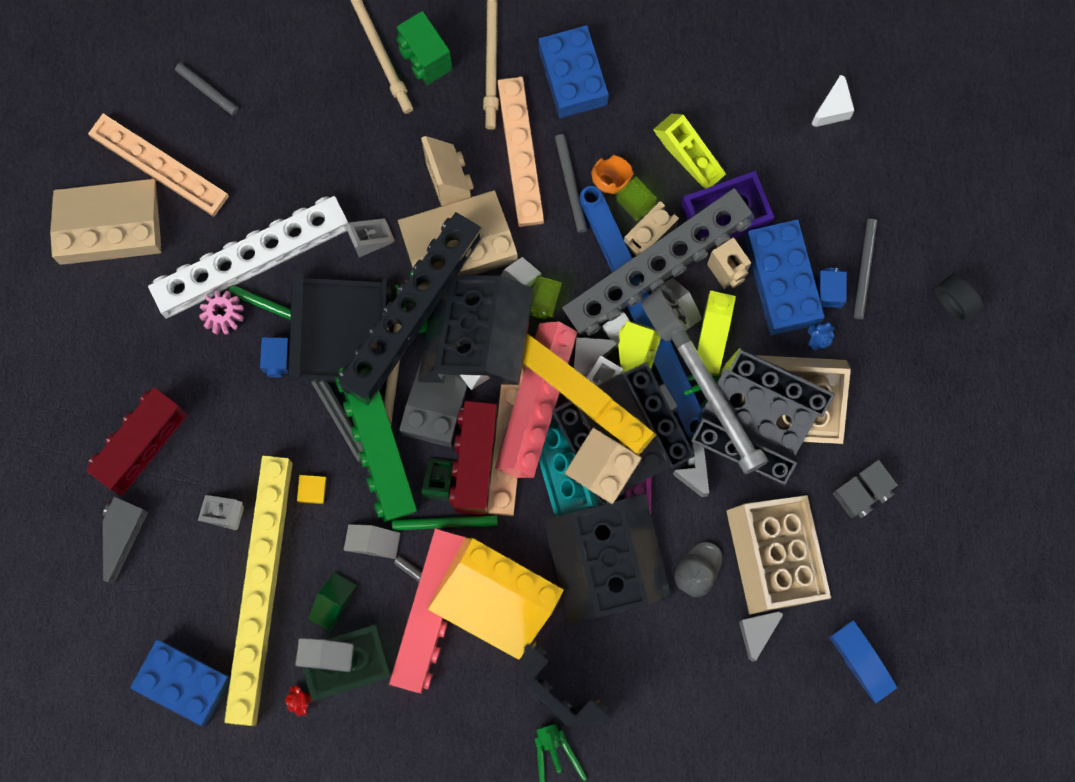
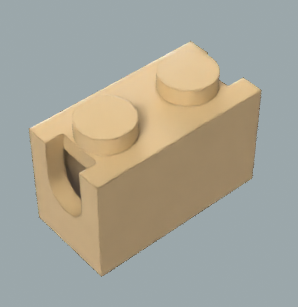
M661 201L625 236L624 242L628 250L635 256L642 253L677 227L679 218L675 214L672 217L669 216L664 210L665 205ZM634 241L641 246L640 249L633 243Z
M734 237L714 249L707 263L724 289L730 285L732 288H735L743 283L751 264Z

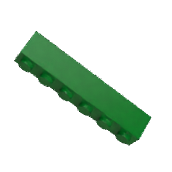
M364 367L363 369H361L359 375H369L372 371V368ZM343 368L339 369V372H338L339 375H340L341 371L343 370ZM335 377L339 392H343V390L338 384V377ZM380 391L377 392L369 406L344 392L347 400L343 402L346 416L352 417L354 427H351L353 439L355 442H360L362 451L358 452L362 467L367 466L370 477H366L370 492H375L378 502L374 503L378 518L383 517L384 522L415 513L417 510Z

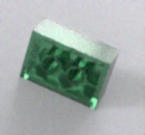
M376 625L326 640L353 644L350 672L303 667L310 696L314 702L388 680L392 677L381 635Z

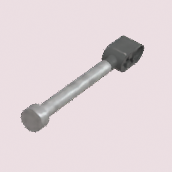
M662 285L642 300V307L659 336L665 341L673 340L742 459L738 463L744 474L751 473L766 464L768 460L761 449L755 450L687 335L685 329L690 326V321L676 296L667 286Z

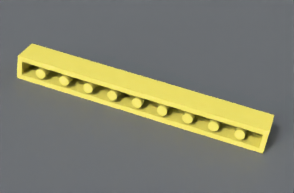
M262 456L225 723L257 725L293 465L288 458Z

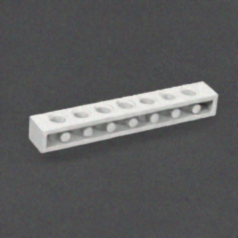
M335 196L331 198L323 197L315 203L316 205L308 209H298L292 214L293 216L285 220L278 219L272 222L269 228L261 232L260 230L253 231L246 236V239L238 243L236 241L230 242L223 247V250L215 254L208 253L203 255L197 263L192 265L185 264L179 267L176 273L168 277L163 275L156 278L153 284L148 287L161 314L167 319L206 300L205 297L208 295L210 297L214 296L215 291H225L231 285L235 286L346 232L345 225L348 221ZM317 217L325 219L324 223L320 226L312 225L313 220ZM294 228L302 230L301 234L297 237L289 236L290 231ZM272 239L279 241L275 248L269 249L266 247L268 241ZM247 251H255L252 259H243V255ZM224 262L232 263L229 270L220 271V266ZM201 273H208V279L205 282H197V277ZM177 285H185L182 293L174 294V288Z

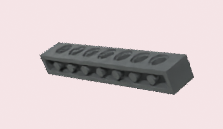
M734 188L562 307V309L579 334L591 336L601 329L600 325L607 320L613 321L621 316V310L628 305L631 307L637 305L644 299V294L650 290L654 292L662 285H665L664 281L670 276L677 277L687 269L686 265L694 260L698 262L704 259L709 254L708 250L715 245L719 247L729 241L731 234L737 230L739 232L746 230L752 225L751 220L754 219V216ZM722 215L731 216V221L726 226L718 225V219ZM700 230H708L709 237L705 241H698L696 239L697 233ZM681 244L687 245L688 250L685 255H675L677 246ZM659 259H664L666 261L665 268L661 271H655L653 268L654 263ZM637 274H643L644 282L640 286H633V277ZM615 289H622L623 295L621 299L612 301V292ZM596 303L601 304V312L596 316H591V306Z

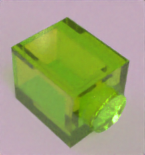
M635 177L617 193L616 201L636 221H639L654 208L657 197Z
M537 276L533 287L532 315L546 319L547 316L553 317L561 293L562 282Z

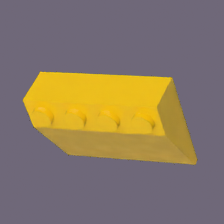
M465 538L427 609L519 660L524 653V646L533 641L551 615L563 589L477 540Z

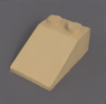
M427 136L422 137L425 161L441 206L471 198L470 190L474 188L469 174L464 176L462 167L465 166L461 151L456 152L453 144Z

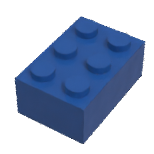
M587 26L538 39V50L559 118L603 107L608 104V91Z
M156 640L130 688L200 726H207L230 684L231 677L163 641Z

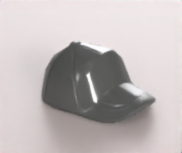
M701 542L696 545L676 568L674 577L677 587L692 597L706 595L714 586L722 564L720 549L709 542Z

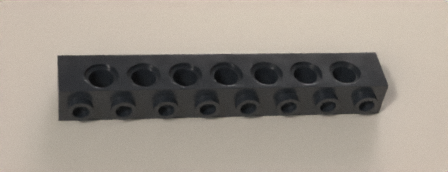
M457 212L451 218L448 217L441 227L442 232L438 238L431 240L423 260L419 259L412 269V276L408 281L405 280L400 285L398 296L394 302L387 304L383 311L384 316L379 324L375 323L368 333V340L364 345L361 344L356 349L353 355L354 360L349 367L345 366L338 377V384L341 389L369 406L484 237L481 226ZM452 240L460 242L456 247L447 246ZM437 261L445 262V265L441 268L433 267V264ZM423 282L431 283L430 287L425 290L418 288ZM408 303L416 304L413 310H404L405 305ZM394 324L402 326L398 332L392 333L389 331L390 327ZM384 345L387 347L386 351L382 354L374 353L378 346ZM371 367L372 371L369 375H359L361 369Z

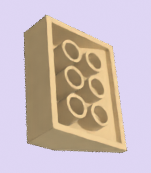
M149 179L54 190L50 230L52 257L62 265L162 253L156 180Z
M495 190L398 220L412 267H414L419 259L423 260L427 254L429 243L432 239L438 238L442 232L441 227L448 217L451 218L455 212L481 226L484 235L458 275H477L513 264L518 260L517 251ZM452 240L447 246L456 247L460 242ZM437 261L433 264V267L441 268L445 265V262ZM423 282L419 285V289L425 290L430 287L431 283Z
M757 356L835 393L823 418L817 416L803 442L843 444L851 370L847 360ZM740 394L741 404L744 401V395ZM782 415L777 419L776 423L780 427H786L790 424L791 418L787 415Z
M807 495L743 504L727 510L749 615L831 598Z

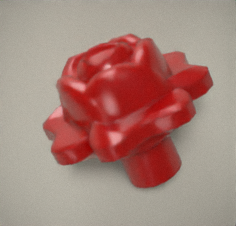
M299 685L291 686L290 693L285 698L288 710L296 713L297 716H305L308 703L314 701L313 693L311 691L304 693Z

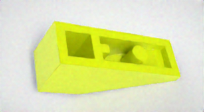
M671 113L653 129L668 151L704 189L712 187L726 175L684 115Z
M710 291L697 352L710 374L719 376L736 296Z
M626 321L619 332L620 342L618 348L620 365L623 369L621 373L644 362H647L651 369L661 337L654 328L637 322Z

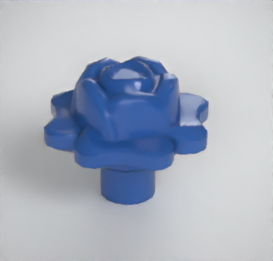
M829 322L823 325L819 324L817 327L815 325L809 327L808 333L811 335L809 346L814 351L819 348H826L832 344L834 328Z

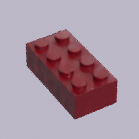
M155 387L151 391L147 390L141 396L140 404L135 411H130L124 417L121 428L117 433L113 432L108 436L103 450L100 453H95L88 462L89 467L86 471L121 497L188 416L185 411Z
M465 401L464 408H459L458 424L462 431L461 434H456L455 450L456 454H459V460L453 461L452 476L453 480H456V487L451 486L449 499L456 513L487 516L498 415L496 404Z

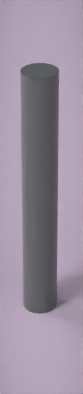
M179 63L176 66V72L232 116L237 113L239 108L184 64Z

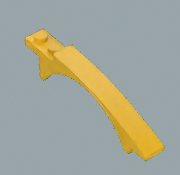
M527 334L523 365L531 369L573 402L623 447L627 446L639 456L655 437L654 432L613 401L610 396Z

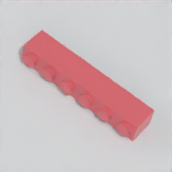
M559 321L539 323L535 340L568 364L578 332ZM528 367L525 368L495 465V469L514 478H534L552 419V410L555 409L559 396L557 389Z
M435 529L389 685L420 694L423 693L424 689H429L433 674L429 673L431 663L436 664L440 653V648L436 647L439 637L444 638L448 622H445L444 618L429 611L427 608L465 537Z

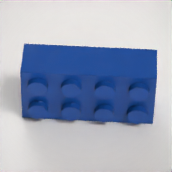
M794 220L748 231L745 242L770 336L821 324L825 317L799 221Z

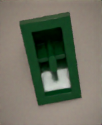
M429 458L422 487L424 498L449 501L450 489L453 483V461Z
M333 573L317 594L308 619L331 632L357 585Z

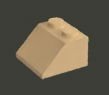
M592 428L565 471V474L613 504L641 457Z

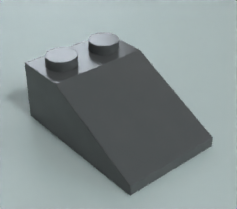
M420 362L400 426L401 435L452 448L458 427L459 408H463L468 385L460 375L447 374L445 375L444 383L419 382Z

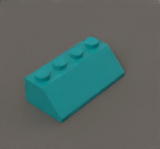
M552 415L539 464L555 517L600 506L594 492L565 474L575 455L556 418Z

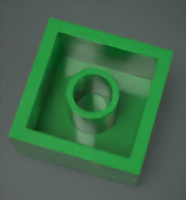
M423 11L397 26L398 37H396V40L400 45L398 49L405 60L410 59L413 65L411 67L418 80L423 79L426 85L452 70L450 51Z

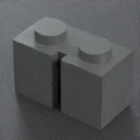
M878 460L832 494L851 519L857 514L862 518L874 510L871 504L878 499L883 503L894 495L892 489L898 485Z

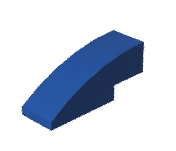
M854 621L847 623L829 637L843 656V661L875 704L897 688L882 661Z

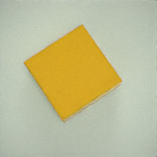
M300 475L297 502L324 504L327 478Z

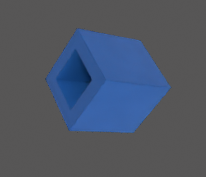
M825 268L824 271H820L817 276V291L822 307L842 308L845 305L847 272H839L838 268Z
M262 337L260 369L263 373H267L268 377L279 378L283 374H288L289 339Z

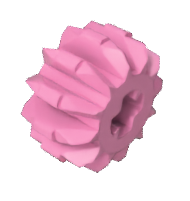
M215 291L214 299L209 295L206 296L208 305H200L201 310L205 312L199 315L200 319L205 321L204 327L206 329L212 328L214 334H218L221 328L225 335L229 334L228 327L230 326L237 330L238 326L235 321H243V317L239 313L244 311L242 305H237L240 301L237 296L231 298L229 291H226L223 296H221L219 291ZM220 309L226 312L223 317L217 313Z

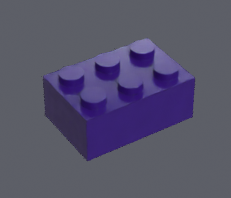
M756 171L683 197L681 204L688 221L735 188L752 212L754 219L751 220L752 225L742 232L737 230L729 236L730 239L747 235V232L750 230L771 226L774 215ZM722 215L718 219V225H728L731 221V216ZM705 229L700 230L697 233L696 239L698 241H705L709 237V231Z

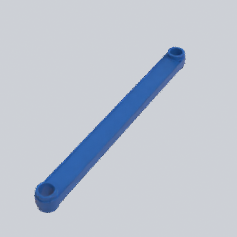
M587 186L580 194V203L613 273L632 260V257L602 192L595 186ZM593 194L598 200L594 203H589L585 200V196ZM639 274L633 277V286H640L643 283ZM648 292L643 295L644 299L649 296ZM642 301L633 307L627 306L634 322L654 328L642 307ZM661 338L653 364L662 384L666 386L677 405L675 412L686 436L691 439L693 433L690 430V425L697 423L701 408L694 393L684 394L685 390L691 388L671 342Z

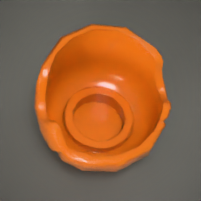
M612 155L607 160H603V158L598 160L592 169L591 175L593 183L600 191L617 194L627 187L633 176V170L625 159Z

